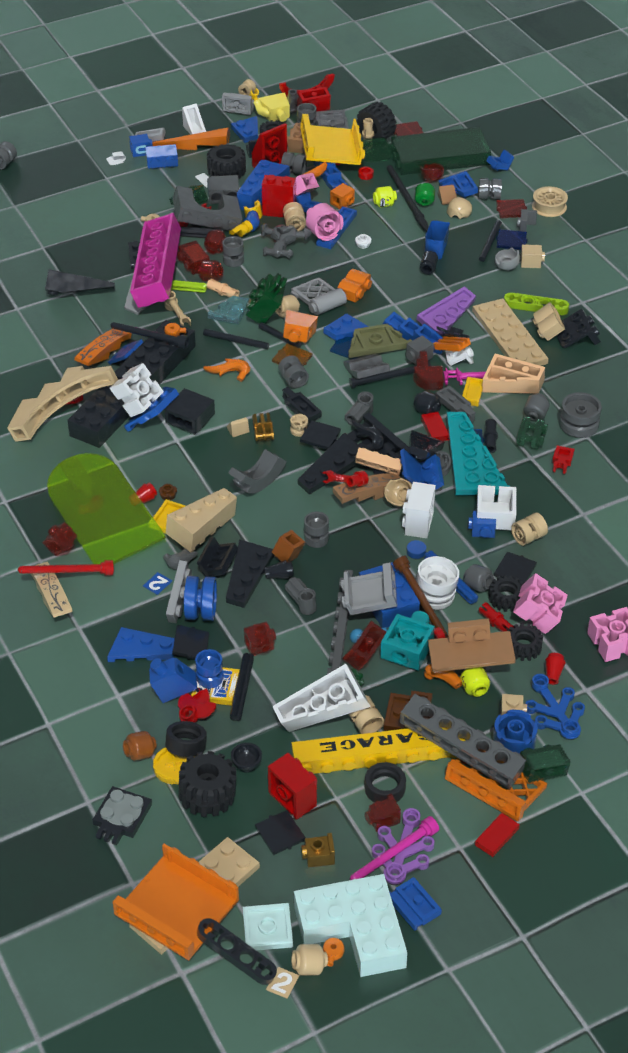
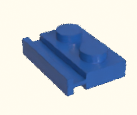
M414 877L396 887L395 891L389 892L393 906L414 931L417 930V927L424 926L442 913L439 905Z

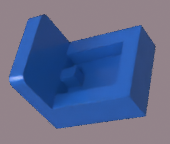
M503 150L500 157L488 156L486 161L494 170H508L514 156L507 150Z
M310 192L296 196L297 202L302 205L306 213L309 208L321 203L311 201Z
M473 511V516L469 517L468 529H472V537L495 538L496 519L477 518V511Z

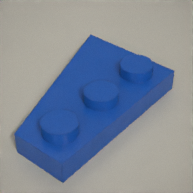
M121 627L107 656L108 662H115V659L134 661V658H146L147 660H154L156 658L168 660L174 658L175 654H172L174 638Z

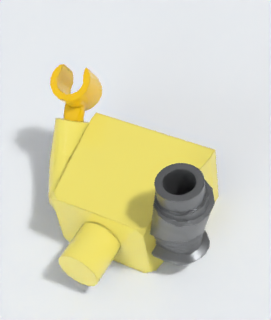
M255 88V94L250 90L249 96H252V100H254L253 103L257 113L266 117L269 121L280 120L284 122L290 117V113L297 109L298 94L295 89L288 91V99L285 92L258 98L259 90Z

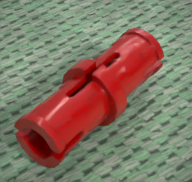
M487 602L482 604L487 611L479 607L478 612L485 618H489L490 625L496 626L501 632L508 631L506 628H514L513 625L504 619V615L501 612H496Z

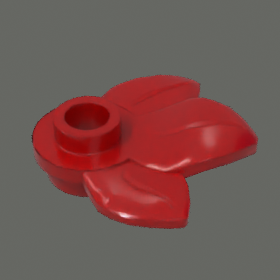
M203 689L193 696L189 693L180 696L178 700L180 708L179 719L195 723L198 719L209 717L215 711L217 705L210 702V695L207 689Z

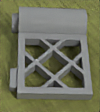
M319 277L291 288L290 292L291 295L308 304L309 310L315 315L329 311L347 302L346 294L341 288L335 289Z

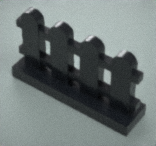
M369 412L363 415L364 423L360 425L371 428L375 424L384 437V446L380 450H375V452L399 459L401 458L400 450L405 449L409 453V447ZM355 429L348 434L344 433L360 448L372 444V439L368 437L357 444L356 442L365 436L357 437L356 434L358 432ZM378 469L373 470L374 475L387 473Z

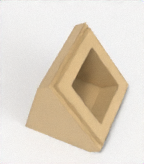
M246 417L232 421L227 425V429L232 437L249 433L248 419Z

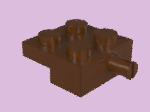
M411 691V696L390 693L384 731L408 729V727L400 723L401 711L414 694L425 697L432 703V693ZM423 716L425 719H430L429 716Z

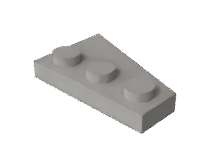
M179 560L166 611V616L170 623H177L178 617L182 615L186 578L191 576L192 573L187 561Z

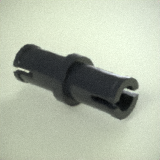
M494 419L485 421L486 428L483 436L485 446L490 453L496 451V440L498 439L496 431L497 422Z

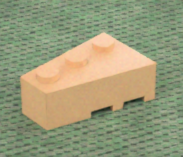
M494 354L483 377V392L539 393L545 380V367Z

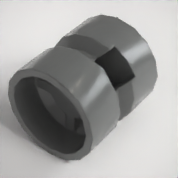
M310 103L300 104L297 107V123H301L302 114H308L310 125L316 126V106Z
M7 141L0 143V169L2 170L17 156L16 148Z
M284 152L281 164L290 166V173L293 171L294 174L302 175L306 171L307 160L305 155L297 154L295 156L294 153Z
M479 178V199H488V197L501 199L502 179L493 178L490 181L488 178Z
M237 236L225 238L222 241L223 263L228 267L241 266L244 263V244L242 238Z
M287 356L281 360L278 368L291 388H299L305 385L309 374L296 356Z
M311 512L304 518V541L308 546L321 548L329 541V518L323 512Z

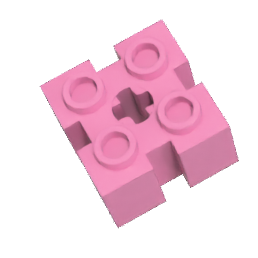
M535 573L521 586L519 593L521 598L516 602L513 613L525 621L530 619L533 626H536L537 629L546 634L560 622L563 613L561 608L565 606L568 595L555 586L551 588L548 586L547 580Z
M627 607L613 610L611 616H606L603 613L590 617L587 633L594 645H599L598 651L605 662L620 658L621 653H625L628 656Z

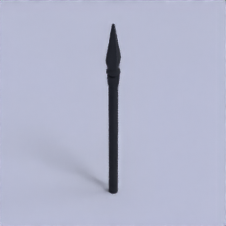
M388 165L387 170L413 211L416 221L427 232L429 226L424 219V214L416 206L393 166Z

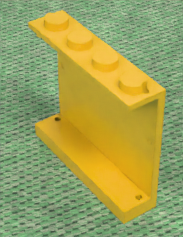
M302 114L300 130L306 160L361 165V160L365 157V150H363L361 133H359V125H357L356 119H353L351 129L310 125L309 115Z

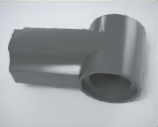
M370 392L358 394L356 403L345 414V420L348 424L353 426L352 419L359 424L363 420V415L373 412V395Z
M293 577L289 579L287 584H285V590L299 605V611L305 615L313 614L317 610L315 591L307 588L300 578Z

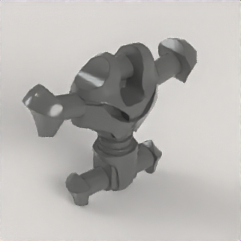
M267 224L261 225V235L264 237L269 234L276 241L273 248H267V246L263 248V255H273L276 258L287 256L290 259L294 253L291 249L286 250V245L296 241V238H305L306 240L311 236L312 232L305 227L304 231H297L293 225L285 226L281 224L271 229L268 228Z

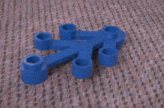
M544 674L534 675L532 678V688L534 691L541 693L549 706L539 704L534 700H528L525 703L527 704V713L535 714L539 712L556 717L559 722L547 719L544 715L536 716L535 721L538 729L548 727L560 731V734L567 739L577 738L581 733L578 720L584 714L585 705L581 702H575L572 705V715L568 719L565 712L569 702L574 699V689L565 687L562 690V698L558 704L548 689V677Z

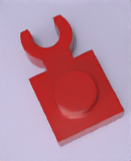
M556 446L552 462L554 463L553 472H556L557 468H562L563 474L567 472V466H571L575 449Z

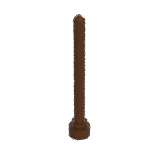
M404 555L397 558L392 563L396 571L403 573L424 611L428 614L435 628L440 627L446 638H448L446 630L409 569L410 561L407 556Z

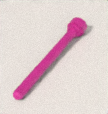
M431 816L422 820L419 829L350 876V880L364 878L423 836H432L437 833L439 825L436 820Z

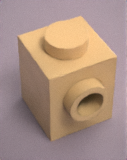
M522 245L521 268H541V262L545 261V252H542V245Z
M502 694L501 716L506 714L508 710L513 709L527 712V704H523V695Z

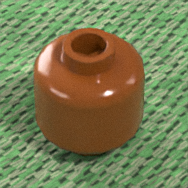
M147 731L131 733L127 735L123 742L124 754L133 761L152 757L154 749H156V740Z

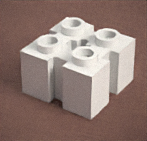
M143 363L130 368L122 376V379L110 387L116 398L124 401L122 406L130 417L143 413L152 404L151 402L164 392L156 380L151 381L149 378L151 373Z

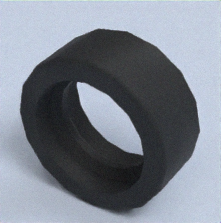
M175 722L169 725L166 730L165 747L169 752L180 757L196 756V753L205 750L207 732L204 727L194 722ZM179 738H189L192 740H183Z
M382 762L371 766L365 775V794L376 804L391 805L398 802L404 796L406 790L405 773L399 766L393 763ZM379 777H390L397 781L398 786L392 790L384 791L374 787L372 782Z

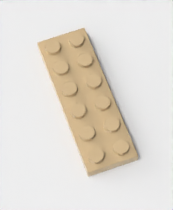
M504 299L473 306L472 312L504 356L539 366L548 364V357Z
M228 837L199 861L200 865L214 870L225 880L233 881L237 887L260 868V862ZM129 924L133 931L161 955L168 949L163 944Z

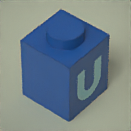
M147 134L129 136L130 150L133 157L145 156L146 147L153 146L152 140L148 138Z

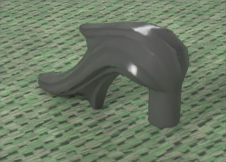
M184 548L181 552L173 555L165 554L163 559L171 569L177 570L179 560L189 563L198 552H195V550L189 552Z

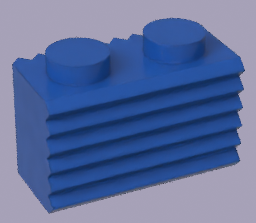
M176 144L146 147L148 168L177 167L178 155Z

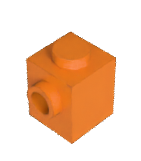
M342 183L330 191V204L338 209H341L342 206L348 207L354 203L355 189Z

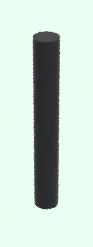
M263 322L258 326L263 331L297 349H300L302 346L301 342H291L283 337L282 332Z

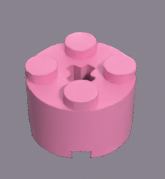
M320 203L307 210L306 226L319 239L324 241L332 240L338 235V231L342 230L343 217L329 204Z

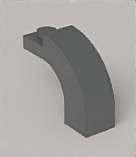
M265 449L251 469L240 471L232 467L228 474L234 477V484L245 492L257 493L277 478L287 461Z

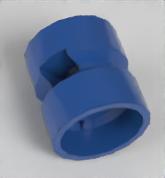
M212 649L199 652L195 658L198 684L208 689L218 687L224 679L221 654Z

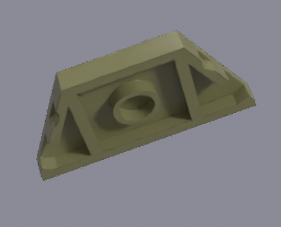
M389 324L358 328L354 330L348 357L353 358L406 349L407 343L412 340L404 339L402 333L394 330Z

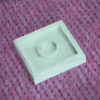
M289 903L243 907L245 942L256 951L293 947Z

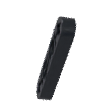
M206 918L199 923L197 936L203 943L258 983L268 985L274 980L277 968L272 961L217 921ZM211 927L212 931L205 934L204 929ZM218 933H220L221 935L218 937L217 942H215V936L217 937ZM224 939L230 940L233 943V948L229 950L224 949L221 946V941ZM243 953L249 954L252 957V962L249 964L243 963L240 960V955ZM256 961H258L259 964L258 966H256V969H252ZM268 969L269 974L262 976V970Z

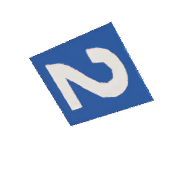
M157 572L143 587L158 595L172 580Z

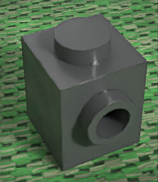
M420 336L407 343L406 358L414 364L420 365L433 358L434 344L424 336Z

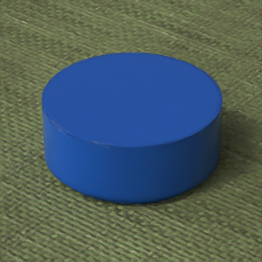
M419 540L408 543L407 555L409 557L420 559L425 556V543Z

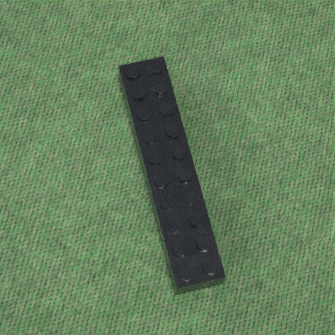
M165 320L154 332L165 334V326L173 322ZM179 325L180 328H186V333H180L179 336L187 335L190 337V343L186 350L178 348L175 343L148 337L115 371L118 380L122 379V376L130 368L143 363L151 373L149 376L151 381L156 380L160 385L196 347L195 330ZM112 385L98 388L67 420L70 437L100 448L130 417L122 406L124 401L122 399L118 400L110 390Z

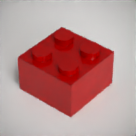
M286 753L268 766L269 794L288 810L296 820L317 806V778L311 771L308 772L303 767L298 758H294L291 754Z

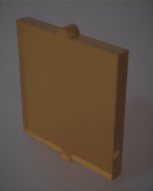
M286 344L281 350H278L272 362L279 364L287 356H296L304 366L307 365L313 353Z

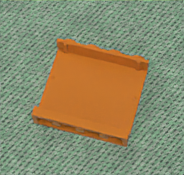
M164 843L162 845L163 857L128 897L124 899L118 895L113 900L114 915L189 961L203 944L197 936L199 923L203 919L211 918L220 924L239 901V891L233 881L225 880L214 870L203 867L194 858H188L177 848H171ZM211 927L204 929L205 934L212 931Z

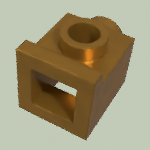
M327 833V836L305 838V845H301L302 859H307L308 868L335 865L332 833Z

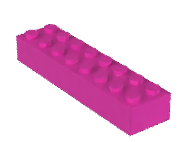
M174 213L145 221L143 224L130 293L138 308L148 307L153 303L164 302L170 298L181 227Z

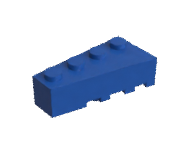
M260 160L237 192L240 209L244 210L246 206L248 208L254 207V203L257 200L262 204V181L264 175L290 177V166L268 160Z

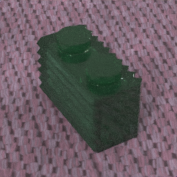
M561 744L545 745L536 749L526 748L520 751V755L526 760L523 774L529 783L532 781H542L543 779L546 780L547 778H558L568 774L570 759L563 750V747H561Z

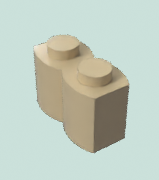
M551 302L533 313L535 318L533 322L539 328L537 332L542 339L545 337L549 341L565 330L560 315Z

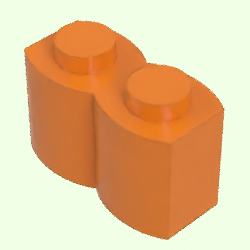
M353 268L348 272L346 278L342 279L338 288L345 292L347 300L357 302L359 299H362L364 292L370 289L372 285L371 274Z

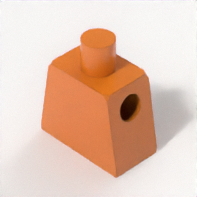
M286 310L283 337L291 342H308L316 332L318 316Z

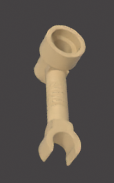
M171 291L170 298L164 301L165 308L169 311H175L181 326H184L185 322L191 326V319L184 315L178 305L176 293Z

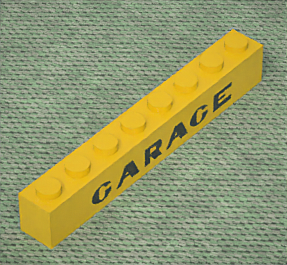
M441 727L443 730H448L447 727ZM410 728L291 742L292 756L298 758L303 767L313 774L370 768L382 762L399 764L450 757L457 758Z

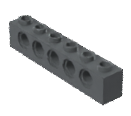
M414 694L401 711V724L508 789H511L524 770L526 760L519 753L510 751L499 741L490 739L482 731L475 730L467 725L464 720L453 717L444 708H438L425 697ZM423 716H429L430 719H425ZM441 727H447L448 730H443ZM459 738H465L467 741H462ZM478 749H483L486 752H480ZM497 760H501V761H503L504 763H503V764L498 763Z

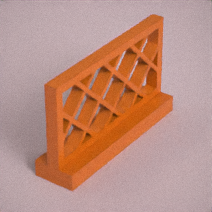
M478 749L480 752H486L483 749ZM459 758L456 760L452 759L448 763L445 775L447 781L517 822L523 817L524 811L547 788L548 784L523 770L514 783L522 784L523 789H513L511 787V789L506 790L499 785L502 784L494 779H487L480 774L484 773L474 767L468 768L462 765L467 763ZM497 760L498 763H501V764L504 763V762L501 761V760ZM527 784H534L538 788L528 789ZM525 795L527 800L525 801L518 796Z

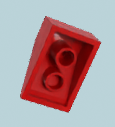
M286 123L260 133L252 151V166L254 168L260 160L281 164L284 152H287Z

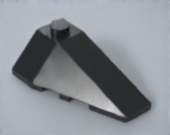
M49 269L45 291H48L50 295L58 296V293L66 294L114 288L115 283Z

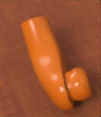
M431 664L425 667L424 676L427 679L440 678L454 689L462 686V681L454 670L433 672Z

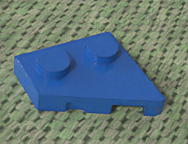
M257 116L231 123V129L244 143L258 139Z
M467 171L439 180L440 186L454 185L456 194L462 197L478 193V187Z
M345 314L324 327L323 333L337 341L344 338H352L355 329L369 326Z

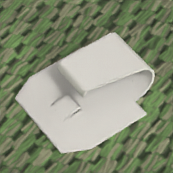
M121 151L112 153L113 156L106 158L110 165L124 163L123 161L126 159Z

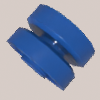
M187 576L184 590L185 620H196L201 608L202 619L214 621L217 604L216 577H205L201 588L198 576Z

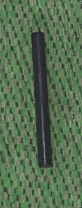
M500 220L495 222L479 257L481 262L485 261L502 224Z
M204 329L203 331L205 336L267 350L269 348V343L209 329Z

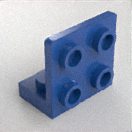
M405 449L400 450V461L403 467L402 475L404 479L412 484L413 482L436 485L435 490L444 485L440 458L436 454L420 463Z

